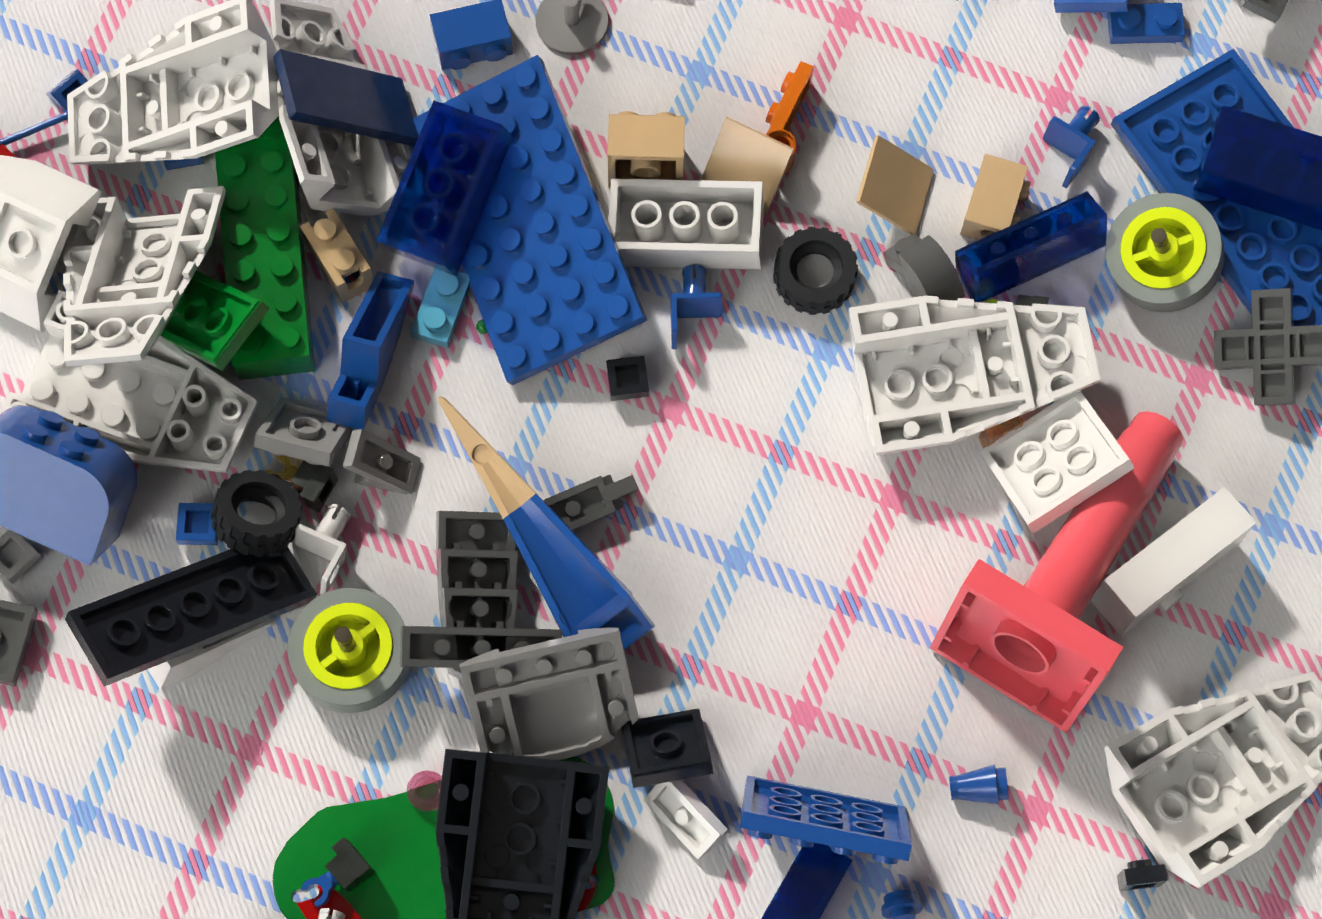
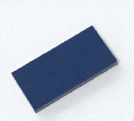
M280 49L273 56L290 120L412 146L419 140L402 78Z

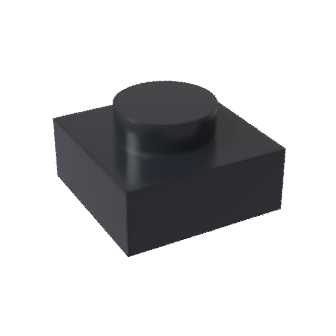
M644 356L606 360L611 401L649 397Z
M1151 859L1128 862V869L1122 870L1117 875L1119 891L1160 887L1168 881L1165 864L1152 866Z

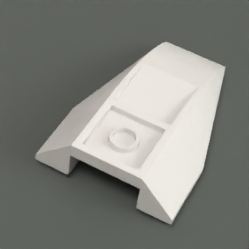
M0 155V312L39 331L45 332L46 327L43 323L56 298V295L46 291L72 225H89L102 193L101 190L41 162Z
M59 290L43 323L50 334L21 395L10 392L0 414L15 406H31L42 411H52L61 415L64 421L78 427H88L97 431L100 437L120 446L135 463L227 473L258 402L162 336L159 337L143 360L67 367L64 362V324H66V315L63 310L66 292Z

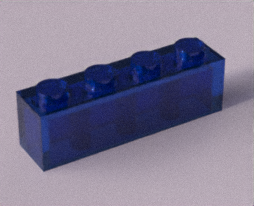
M1086 191L956 250L955 267L963 291L970 299H974V302H984L1106 246L1107 214L1089 192Z

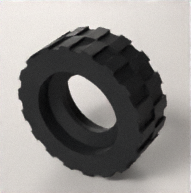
M815 226L808 227L805 230L799 229L792 236H788L783 240V245L779 246L776 253L773 281L774 284L776 283V291L779 296L783 297L784 303L788 306L791 305L798 312H807L809 315H816V313L826 314L830 313L832 309L836 308L837 310L840 308L843 302L851 296L858 273L857 256L855 251L853 252L851 249L852 245L848 240L845 241L838 232L834 233L829 231V228L822 227L820 229L815 228ZM810 254L825 256L834 267L832 280L827 285L818 288L805 285L797 275V265L800 260Z
M244 470L239 474L236 472L229 479H225L221 483L220 489L218 488L211 513L213 531H216L218 539L221 542H225L228 548L235 549L240 554L247 556L250 554L255 555V557H263V555L268 554L270 556L275 555L278 551L285 550L295 538V529L300 522L303 507L302 501L299 500V493L291 487L292 484L287 480H282L280 476L274 473L269 474L263 470ZM243 502L262 503L275 511L276 519L272 524H254L241 518L238 515L237 508Z

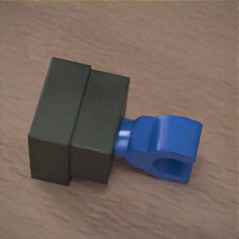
M345 837L341 838L331 847L337 855L325 865L329 871L319 878L308 879L301 887V890L307 893L312 887L321 886L322 896L314 903L318 908H322L330 901L331 892L339 883L345 890L351 892L361 882H364L376 872Z

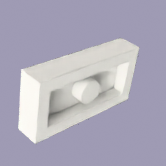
M682 780L657 784L643 800L697 859L707 854L728 830Z

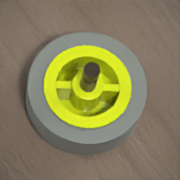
M1152 194L1131 203L1115 219L1106 240V262L1116 286L1129 301L1150 311L1173 312L1196 304L1216 285L1224 265L1223 241L1213 216L1200 203L1180 194Z
M340 588L326 592L308 603L298 614L291 627L287 647L291 670L303 691L322 707L342 713H358L376 708L389 700L398 691L410 668L400 667L401 626H405L404 621L390 602L374 592L359 588Z

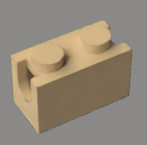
M984 155L960 232L961 235L1001 247L1004 246L1008 234L1015 236L1021 214L1014 213L1017 202L1025 203L1031 185L1030 181L1024 180L1028 166L992 155Z
M332 208L325 212L326 218L318 220L314 227H311L309 222H306L300 226L306 246L341 303H344L368 290L373 281V276L368 263ZM358 271L360 276L353 282L346 284L343 278Z

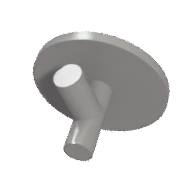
M543 0L536 13V29L543 43L558 53L566 55L586 53L598 46L607 33V9L601 0Z

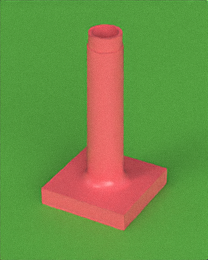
M1139 412L1117 440L1135 468L1073 508L1024 586L978 559L963 582L930 646L931 650L1067 733L1102 683L1123 649V646L1079 619L1173 464L1174 457L1183 442V436L1179 428L1168 418L1154 412Z

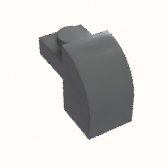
M912 234L900 239L894 246L883 252L887 265L907 279L913 297L937 296L940 300L954 301L965 297L954 265L942 247L930 235L921 239Z

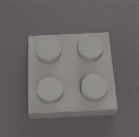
M281 397L256 432L254 448L268 451L273 455H285L305 460L312 465L329 467L353 428L327 422V408Z

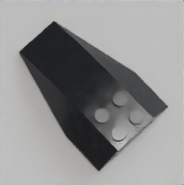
M445 749L435 832L439 849L446 919H575L600 852L609 767L490 752Z

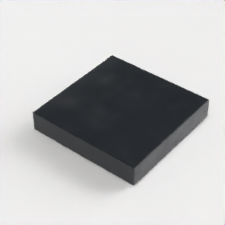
M699 708L640 718L633 725L631 720H629L621 727L633 788L714 774Z

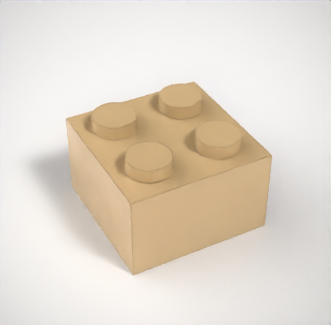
M631 111L609 114L608 188H611V179L683 180L685 116H676L669 112H662L656 115H639Z

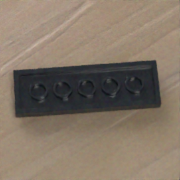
M288 547L283 551H278L275 555L270 556L268 554L263 555V557H255V555L250 554L247 556L240 554L235 549H230L68 611L65 621L105 687L307 605L316 598L317 593Z

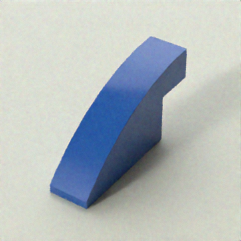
M379 271L375 275L342 339L340 375L328 397L327 422L358 430L365 429L381 392L399 340L414 280Z

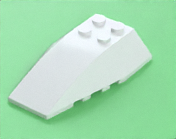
M230 0L184 17L174 24V31L166 36L158 34L148 41L149 47L136 56L131 53L119 60L120 66L113 71L108 72L104 70L67 95L69 163L73 165L196 159L258 138L279 116L277 70L273 56L276 54V47L253 1Z
M270 0L271 35L276 47V53L283 49L368 70L365 64H360L356 61L353 55L356 47L334 8L294 0ZM277 74L279 120L301 187L311 209L328 211L333 208L338 213L372 217L420 201L426 196L408 145L290 120Z
M224 186L187 189L180 214L126 219L116 197L99 198L89 225H72L63 251V262L66 266V274H63V285L66 289V300L63 301V310L66 315V324H64V362L67 367L139 361L145 358L159 339L194 273L212 245L226 193Z
M919 296L850 307L848 310L853 357L867 431L876 455L955 443L1101 381L1085 307L1034 303L1032 306L1013 305V302L997 301V304L974 302V299L958 298L957 301L940 300L937 296Z
M1314 672L1267 683L1263 687L1251 690L1248 688L1236 691L1232 695L1216 699L1213 697L1201 700L1197 704L1170 708L1104 747L1113 795L1160 865L1165 864L1166 869L1193 886L1200 888L1264 848L1279 828L1291 818L1303 801L1315 791L1322 781V683Z

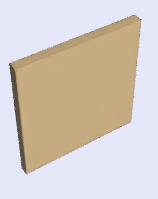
M726 117L701 180L763 182L764 215L766 216L794 148Z
M877 135L873 141L856 203L908 234L916 235L934 169Z

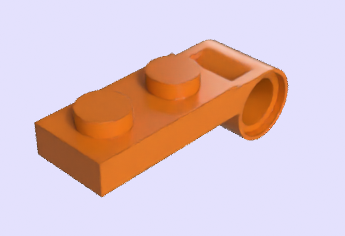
M800 61L795 73L790 71L787 73L781 87V92L784 95L780 103H772L765 120L766 123L770 124L766 133L767 136L794 148L784 174L792 169L796 152V140L788 130L812 84L814 66Z

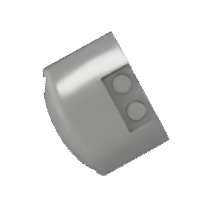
M619 628L578 630L576 635L499 652L498 648L459 664L480 752L491 751L499 754L553 760L567 759L594 750L615 739L614 733L623 727L629 719L632 725L639 720Z

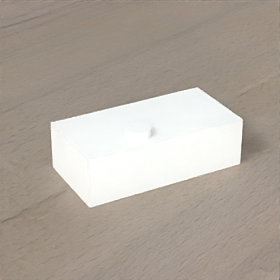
M611 179L608 223L626 267L684 268L692 265V268H696V265H701L707 269L761 270L764 219L763 182Z
M1224 486L1108 576L1094 594L1091 602L1122 637L1160 606L1167 611L1184 596L1180 591L1236 548L1257 522Z

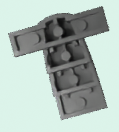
M436 512L437 584L441 627L401 626L400 667L447 668L448 674L463 681L459 664L498 648L499 652L562 638V630L515 628L518 589H516L518 551H515L516 543L500 513Z

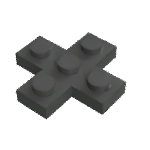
M1291 288L1251 290L1252 329L1214 331V369L1253 368L1255 406L1296 405L1295 366L1322 365V325L1294 326L1293 290Z

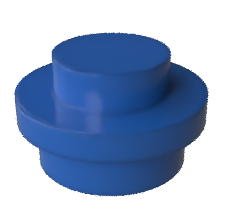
M897 890L884 896V905L881 907L882 916L887 919H916V915L922 911L923 907L921 900L916 898L914 891Z

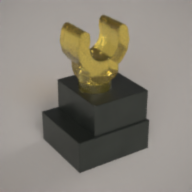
M275 455L278 462L284 464L285 468L280 473H274L271 470H266V473H274L280 476L282 480H287L290 484L292 483L306 507L320 513L338 481L333 468L324 465H312L305 460L297 468L291 464L287 456Z

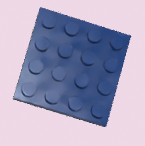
M747 775L740 828L748 829V835L761 839H771L772 835L788 837L791 844L801 847H814V843L831 846V851L846 856H855L856 851L873 854L874 860L886 864H897L898 859L909 861L912 842L905 806Z

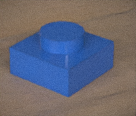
M179 503L176 531L178 545H218L217 533L213 531V519H211L214 503Z

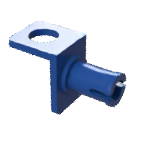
M1081 106L1069 124L1053 116L1043 136L1045 142L1075 160L1062 184L1066 189L1087 163L1096 143L1088 134L1099 123L1100 117L1097 111L1093 110L1086 119L1085 115L1091 108L1089 106Z
M692 265L684 267L682 269L683 293H671V349H677V318H719L722 316V293H706V268L701 265H696V278H693Z

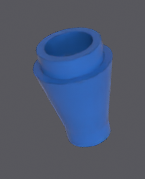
M994 764L960 775L949 776L951 800H967L998 805L1000 800H1009L1006 767L996 768Z

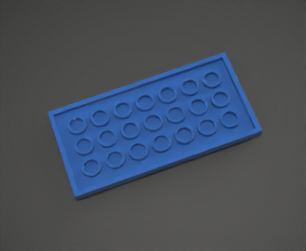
M1234 48L1112 119L1110 125L1161 193H1175L1189 197L1204 206L1213 216L1218 225L1224 246V265L1221 275L1251 315V290L1291 288L1293 290L1294 326L1322 325V163Z
M538 55L413 118L419 140L415 143L465 274H468L470 278V287L507 383L513 386L647 321L545 64Z

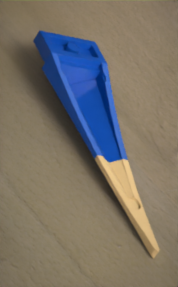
M438 397L440 406L510 531L559 629L562 630L563 637L576 635L578 630L619 628L623 649L625 650L654 628V623L633 597V593L446 398Z

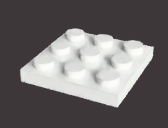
M1081 391L1059 399L980 451L1033 534L1135 468Z

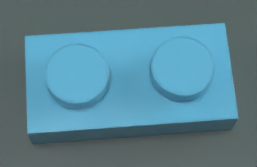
M435 265L411 330L412 338L445 348L449 347L470 289L468 274Z

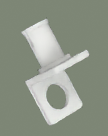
M329 504L317 530L302 524H298L295 529L296 546L331 561L321 579L320 595L330 591L345 563L347 544L338 541V538L347 521L351 518V514L344 507H341L337 514V504Z

